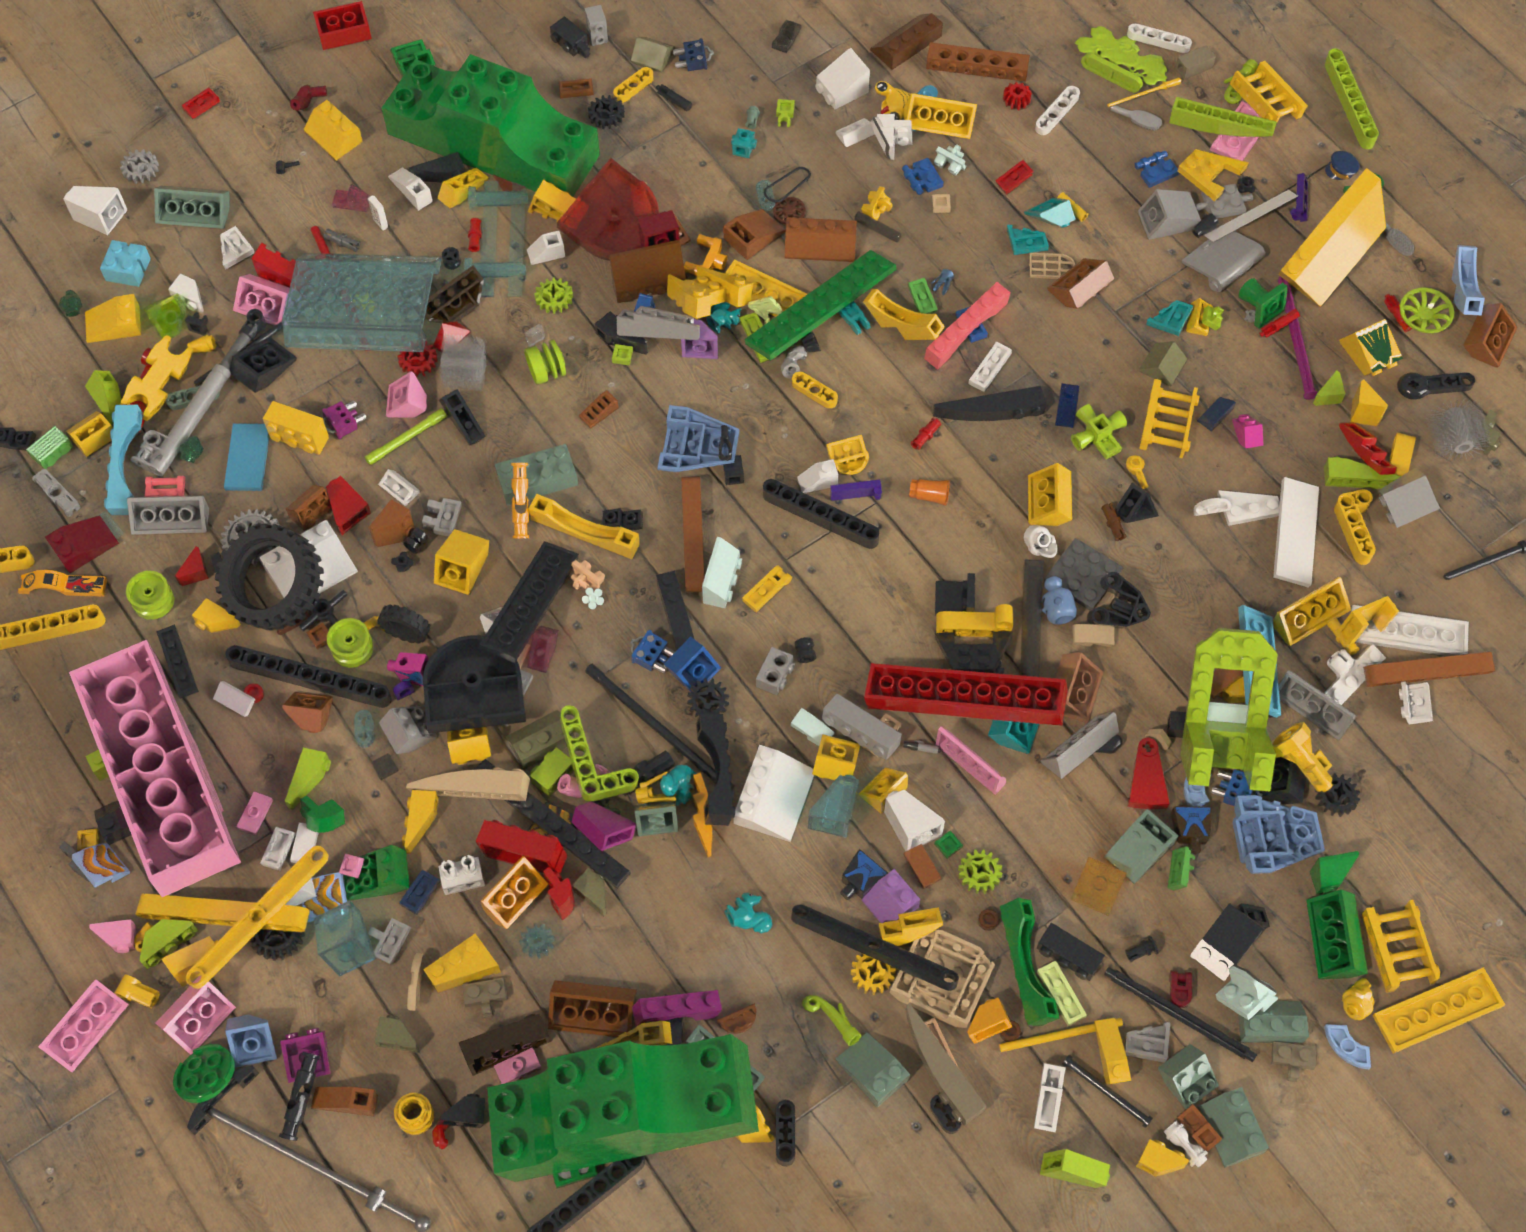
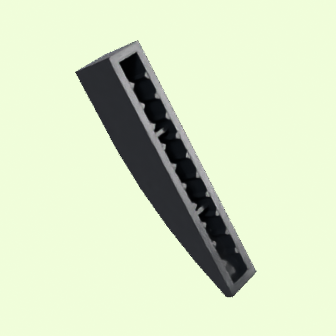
M1041 386L937 403L933 407V417L962 421L1018 420L1027 416L1044 414L1046 402Z
M674 570L658 574L656 579L677 651L690 636L694 639V635Z

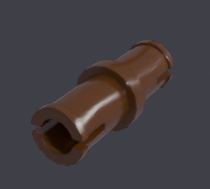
M1113 504L1103 505L1101 509L1107 519L1106 524L1111 528L1115 537V541L1125 539L1127 535L1122 528L1121 518L1117 516Z

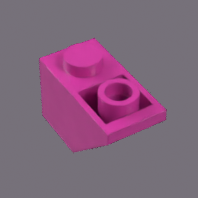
M1242 414L1238 418L1232 419L1240 445L1244 448L1263 446V428L1260 422L1248 414Z

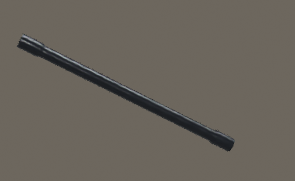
M593 663L586 668L585 673L606 688L716 784V772L711 765L612 682ZM731 782L730 788L734 789L735 785Z

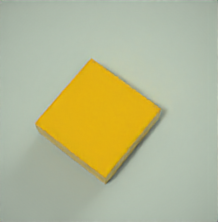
M98 829L77 831L78 851L99 844L100 831Z

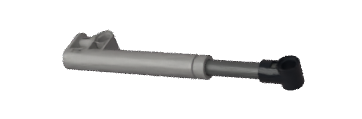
M251 309L247 313V320L239 330L240 335L221 363L215 364L169 434L166 436L155 430H150L144 434V442L140 446L141 450L136 456L131 458L135 465L160 477L165 474L226 383V380L230 377L232 356L242 352L249 341H253L258 332L265 329L266 321L261 310Z

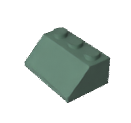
M1275 1001L1265 1012L1259 1010L1249 1020L1238 1014L1240 1043H1273V1041L1304 1043L1309 1037L1307 1015L1300 1001Z
M1242 1087L1221 1094L1198 1107L1201 1114L1222 1138L1215 1147L1224 1168L1262 1155L1269 1149Z

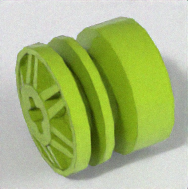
M554 339L549 340L550 349L545 342L542 343V352L539 351L536 345L524 349L528 368L536 385L548 382L549 372L554 379L558 378L557 370L561 377L566 376L565 360Z

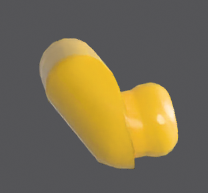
M146 922L134 938L135 949L138 952L142 950L145 932L153 927L149 922Z

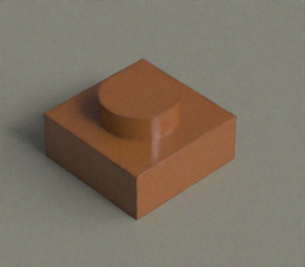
M324 623L306 632L317 650L327 644V634L329 631Z

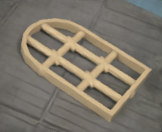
M1030 253V278L1058 279L1061 277V272L1070 270L1061 268V264H1073L1075 266V261L1065 254ZM1032 256H1041L1043 260H1032ZM1046 257H1058V261H1048ZM1061 257L1066 258L1070 261H1063L1061 260ZM1032 263H1042L1043 268H1032ZM1046 263L1057 264L1058 269L1046 268ZM1032 271H1042L1043 275H1033ZM1046 271L1057 272L1058 275H1046Z

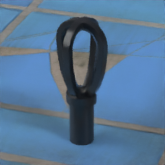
M722 425L719 459L729 461L732 458V446L728 436V426ZM724 443L727 444L728 448L727 456H724L722 454V448Z

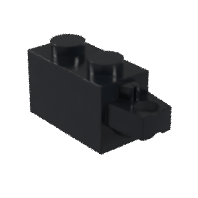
M564 16L550 26L552 41L558 43L565 52H569L573 57L580 54L585 59L590 56L587 34Z

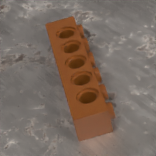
M930 42L926 69L1026 82L1030 55Z

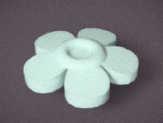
M591 587L586 589L587 595L582 597V601L585 604L589 603L588 607L590 609H595L596 603L598 605L604 603V598L599 597L602 595L601 589L597 588L595 591Z

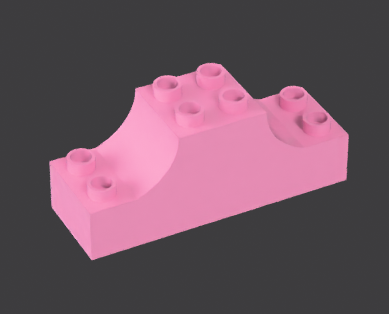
M142 641L69 672L148 879L161 897L241 863L222 815L223 807L198 746L185 723L161 664L148 641Z

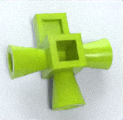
M1090 404L1081 407L1077 411L1076 417L1087 426L1085 431L1071 435L1074 447L1081 451L1089 443L1093 442L1106 460L1120 453L1122 447L1113 437L1112 431L1127 426L1124 414L1117 410L1107 419L1103 413L1096 417Z

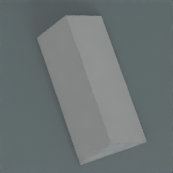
M203 495L127 498L131 534L207 532L209 507Z
M1290 670L1286 672L1279 684L1280 701L1337 740L1341 739L1357 717L1353 712Z
M1110 712L1096 715L1045 756L1041 763L1062 779L1119 733L1116 714Z

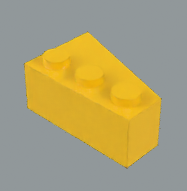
M543 180L534 194L527 212L533 213L535 211L542 214V218L547 219L551 217L556 219L558 224L577 230L589 206L583 201L572 197L568 192L558 189L554 184Z
M476 933L423 969L438 993L461 986L463 983L475 979L477 981L482 979V977L501 973L499 965Z

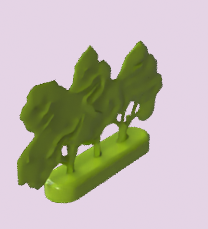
M1098 26L1097 28H1091L1092 38L1079 37L1075 42L1078 45L1079 51L1086 53L1081 59V64L1085 69L1130 92L1136 93L1141 89L1143 82L1140 77L1148 85H1155L1158 81L1166 82L1167 76L1165 73L1168 70L1164 65L1162 56L1152 54L1139 56L1137 53L1140 49L1135 44L1136 41L1128 38V36L1115 39L1111 31L1105 27ZM1123 64V65L1127 66L1130 71H1128V70H1126V69H1124V68H1122V67H1120V66H1118V65ZM1139 69L1144 70V72L1140 74L1138 72L1134 73L1136 70Z

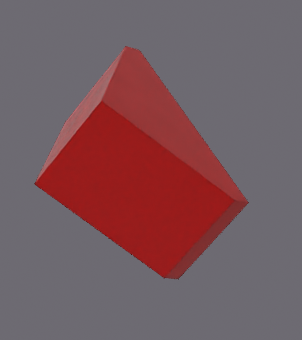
M195 546L175 575L176 580L181 586L209 579L204 557L197 546Z

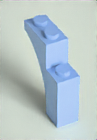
M1457 245L1451 279L1456 284L1453 303L1465 315H1482L1485 298L1480 292L1477 281V247Z

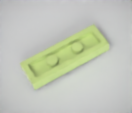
M1054 961L1038 969L1037 973L1048 993L1055 998L1057 1008L1067 1026L1086 1018V1012L1057 962Z

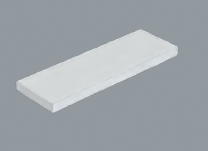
M1287 477L1282 479L1273 578L1309 587L1312 584L1319 487Z
M1352 605L1351 612L1363 606ZM1398 612L1382 632L1378 630L1372 620L1368 621L1369 625L1356 640V643L1374 644L1376 646L1443 656L1468 654L1469 622Z

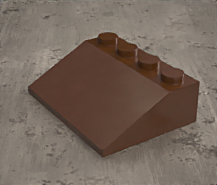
M680 240L609 255L612 284L617 303L638 299L640 293L646 295L651 293L652 296L666 293L669 274L683 281L686 280Z

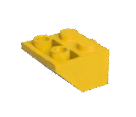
M96 411L65 432L81 452L88 457L112 441L110 432L113 427L100 412Z

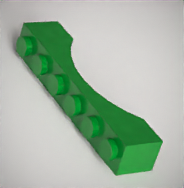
M1014 899L1000 906L1001 919L1006 931L1010 957L1013 961L1015 978L1018 982L1027 1025L1043 1026L1060 1019L1055 998L1041 985L1032 964L1031 936L1036 920L1032 902L1028 899Z

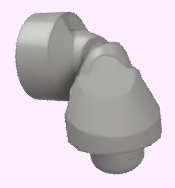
M800 345L788 351V355L781 365L780 369L785 378H792L794 373L800 372L796 361L798 359L805 360V356L807 357V352Z

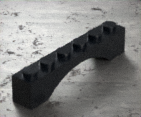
M700 713L696 722L697 740L709 753L716 772L715 788L708 796L703 807L705 825L729 826L731 819L735 817V806H732L734 791L730 788L732 773L729 772L728 768L730 766V755H727L729 741L728 738H725L727 723L724 722L723 714Z

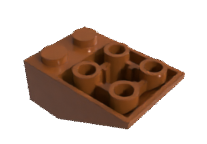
M763 209L737 216L723 226L724 240L746 260L786 232V229Z

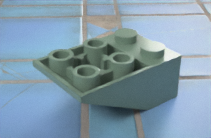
M1147 809L1128 828L1104 858L1135 884L1175 844L1178 835Z

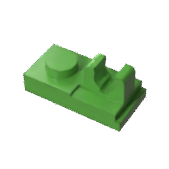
M925 277L908 283V288L918 313L932 314L937 312V306Z
M1186 846L1172 851L1168 888L1173 891L1187 887L1189 871L1194 870V867L1189 863L1195 860V856L1191 854V850Z

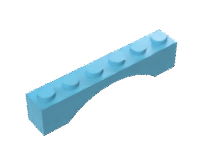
M115 405V412L112 413L114 427L110 432L112 446L109 447L111 459L107 465L109 480L106 481V490L108 492L107 498L104 499V507L111 515H129L127 498L134 497L125 481L123 463L130 442L141 430L143 412L138 405Z

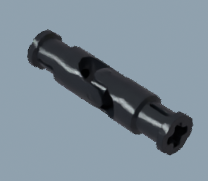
M307 1052L302 1053L304 1057L301 1067L296 1073L290 1100L284 1115V1127L282 1133H279V1137L293 1141L298 1139L299 1125L303 1122L316 1073H314L318 1060L321 1059V1056ZM302 1086H304V1092L299 1091Z

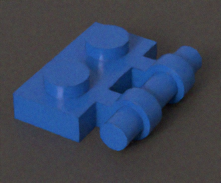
M1166 151L1155 152L1153 156L1141 158L1139 162L1134 164L1136 169L1143 168L1140 176L1149 188L1179 175L1178 168L1171 159L1163 160V158L1168 156ZM1154 162L1157 164L1152 167L1150 166V164Z
M929 158L913 163V170L908 165L902 167L904 177L910 181V186L913 191H916L917 195L923 193V188L929 193L943 187L944 182Z

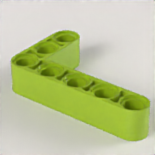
M571 705L563 707L560 714V724L582 798L585 801L592 802L634 791L639 779L638 773L634 769L627 768L597 776L577 708ZM572 715L574 716V718L568 720L565 718V716ZM575 732L579 734V737L573 738L570 734ZM583 751L585 754L583 756H577L575 752ZM588 769L590 773L582 774L580 770ZM630 777L634 782L627 783L624 779ZM611 782L615 786L608 788L605 786V783ZM592 787L595 789V792L588 793L585 789Z

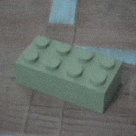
M566 444L495 464L497 477L507 506L512 505L513 496L515 498L511 487V479L513 478V466H511V463H528V466H526V478H528L526 496L528 500L535 498L536 494L543 496L578 485L577 474Z

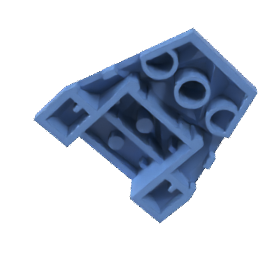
M1257 795L1237 796L1235 798L1234 810L1236 817L1233 819L1232 824L1241 863L1246 864V868L1251 874L1272 873L1325 851L1317 812L1296 806L1289 808L1280 805V802L1275 800L1273 802L1262 800V797Z

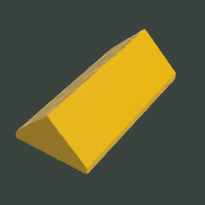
M911 93L904 106V120H911L912 129L970 139L977 104Z
M1341 577L1335 578L1277 612L1273 620V627L1289 646L1324 627L1331 620L1351 611Z

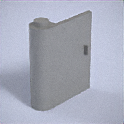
M1233 231L1214 242L1208 239L1185 257L1182 263L1207 276L1211 290L1221 292L1265 256V250L1259 243Z

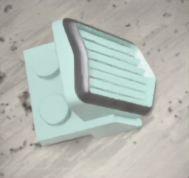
M1232 965L1229 968L1231 981L1216 994L1219 1002L1247 1020L1253 1017L1259 1010L1265 1012L1278 999L1275 996L1277 991L1270 984L1258 979L1249 970L1238 965Z

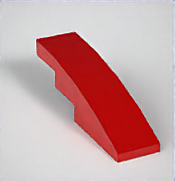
M1354 422L1339 424V428L1349 444L1368 466L1380 475L1395 474L1397 467L1385 460L1387 452L1375 445L1377 437Z

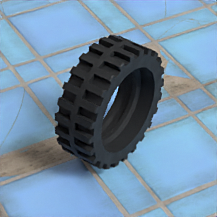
M264 523L260 524V528L254 525L250 526L249 532L241 531L238 533L239 538L237 540L231 539L228 542L231 546L228 550L223 549L221 553L224 556L222 562H217L216 567L220 568L219 574H215V580L219 582V586L215 588L216 593L222 595L219 601L222 605L227 606L226 611L229 614L235 616V619L269 631H272L273 628L282 630L284 629L283 625L292 627L296 625V619L303 620L307 617L304 613L307 610H313L315 607L312 604L314 599H319L321 595L317 593L319 586L323 587L324 583L320 579V574H324V568L318 565L322 561L321 557L314 553L317 549L314 545L308 543V539L280 525L272 524L271 526ZM272 546H280L287 549L294 559L295 577L292 587L285 598L275 606L267 609L257 608L248 601L245 593L244 583L247 569L260 552Z

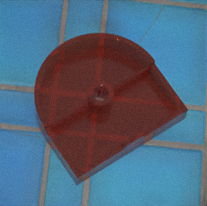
M610 158L558 220L557 228L590 254L610 261L609 255L640 248L638 219L659 214L658 203L652 190L644 181H640Z

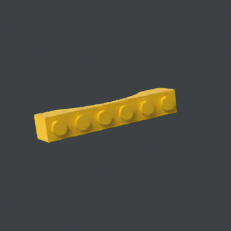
M536 494L528 508L530 520L629 559H633L640 545L638 533L623 527H609L590 522L569 512L554 500Z

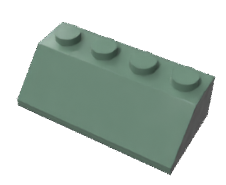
M173 186L154 188L155 223L225 228L230 209L229 191Z

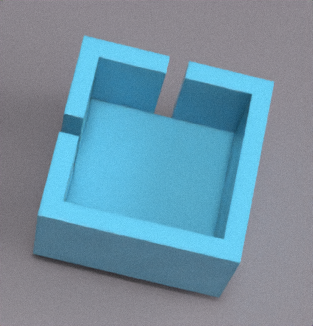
M112 240L100 270L105 281L139 287L144 276L143 271H146L151 258L146 246L131 243L128 246L126 242Z

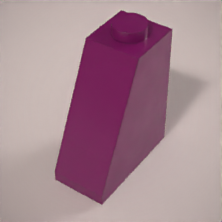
M594 802L576 806L572 823L601 851L632 840L636 828L635 822Z

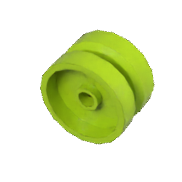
M143 571L136 574L130 579L126 587V596L138 616L144 619L155 620L169 613L174 605L175 597L169 583L162 574L156 571Z
M353 618L342 619L329 629L327 644L334 660L338 664L348 668L359 667L371 658L374 651L373 641L369 630L363 622Z

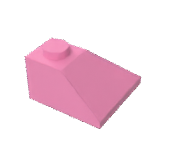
M410 371L389 385L386 408L387 417L415 418L426 410L427 395L413 372Z

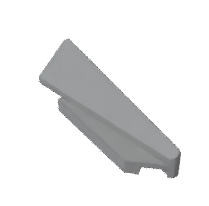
M640 306L635 312L623 309L617 316V335L698 340L700 337V325L694 324V319L688 315Z

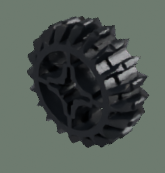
M260 929L249 941L253 943L251 947L253 950H257L256 953L259 956L263 955L267 960L271 956L273 961H276L279 956L281 960H284L285 954L292 957L291 951L293 949L295 951L299 950L297 944H303L301 937L305 936V932H292L290 938H288L286 935L287 931H280L282 935L280 936L279 934L274 935L272 930H268L265 940L262 942L264 929Z

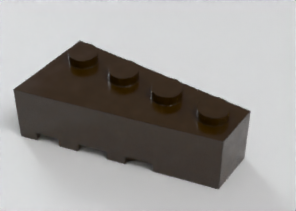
M531 1014L523 1020L510 1023L458 1043L472 1076L530 1048L535 1049L551 1041L540 1014Z

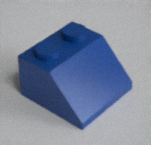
M691 636L664 663L670 673L690 692H692L690 690L691 686L697 687L696 681L699 680L702 684L703 679L706 678L709 682L721 669L706 648Z

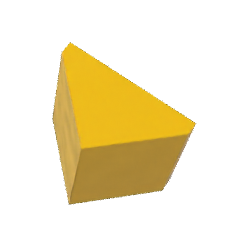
M1364 379L1360 382L1352 400L1350 422L1378 426L1388 405Z
M885 767L859 793V796L882 814L885 809L887 796L893 791L900 792L908 788V775L905 772Z

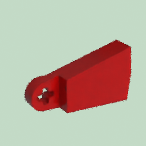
M1143 738L1137 747L1127 807L1146 810L1168 809L1170 803L1158 743L1152 738ZM1146 744H1149V747L1153 748L1150 750V752H1147V750L1144 748Z

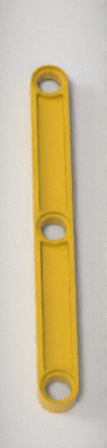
M313 846L187 972L185 977L187 984L194 989L205 986L326 864L329 858L327 851L321 846ZM323 852L320 860H313L315 853ZM257 912H262V918L259 921H253L254 915ZM201 973V979L197 983H192L193 976Z

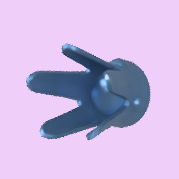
M943 269L940 276L931 282L933 284L938 280L933 287V291H936L945 283L942 295H945L951 280L954 278L951 270Z

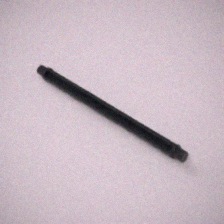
M1110 967L1107 968L1104 975L1109 977L1112 982L1131 991L1136 996L1240 1056L1242 1059L1246 1058L1253 1063L1257 1054L1252 1052L1249 1047L1230 1038L1225 1033L1181 1009L1147 987L1135 982L1118 970L1115 971Z

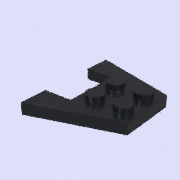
M1012 631L993 632V644L954 645V633H935V639L951 670L995 673L1012 639Z

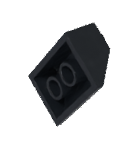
M1282 757L1275 758L1270 791H1259L1262 794V800L1271 802L1275 800L1285 805L1303 803L1306 776L1296 763Z

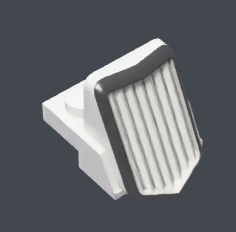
M877 114V117H873L870 120L874 134L888 159L894 160L895 145H912L911 120H895L894 114Z

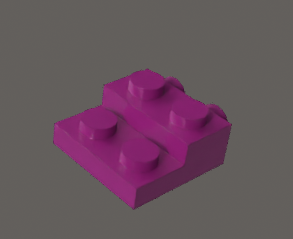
M313 1028L306 1030L307 1034L298 1036V1032L286 1034V1039L280 1041L288 1083L295 1080L297 1070L300 1069L302 1064L303 1052L321 1056L314 1072L316 1077L331 1074L325 1031Z

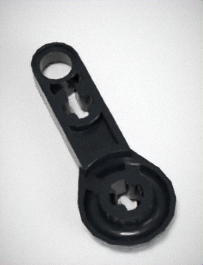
M1410 372L1399 378L1397 388L1404 397L1417 400L1430 394L1469 391L1475 383V377L1470 373L1423 376ZM1461 379L1469 380L1470 385L1463 384Z

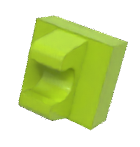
M1210 306L1205 307L1202 323L1215 331L1221 327L1224 309L1218 306L1214 308Z

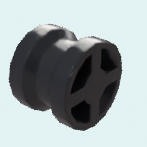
M448 247L443 250L442 259L444 266L450 270L457 269L461 264L459 251L454 247Z

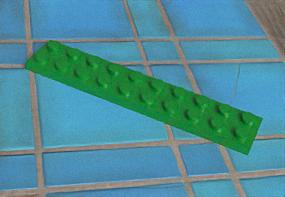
M869 250L745 338V345L771 361L896 271V264Z

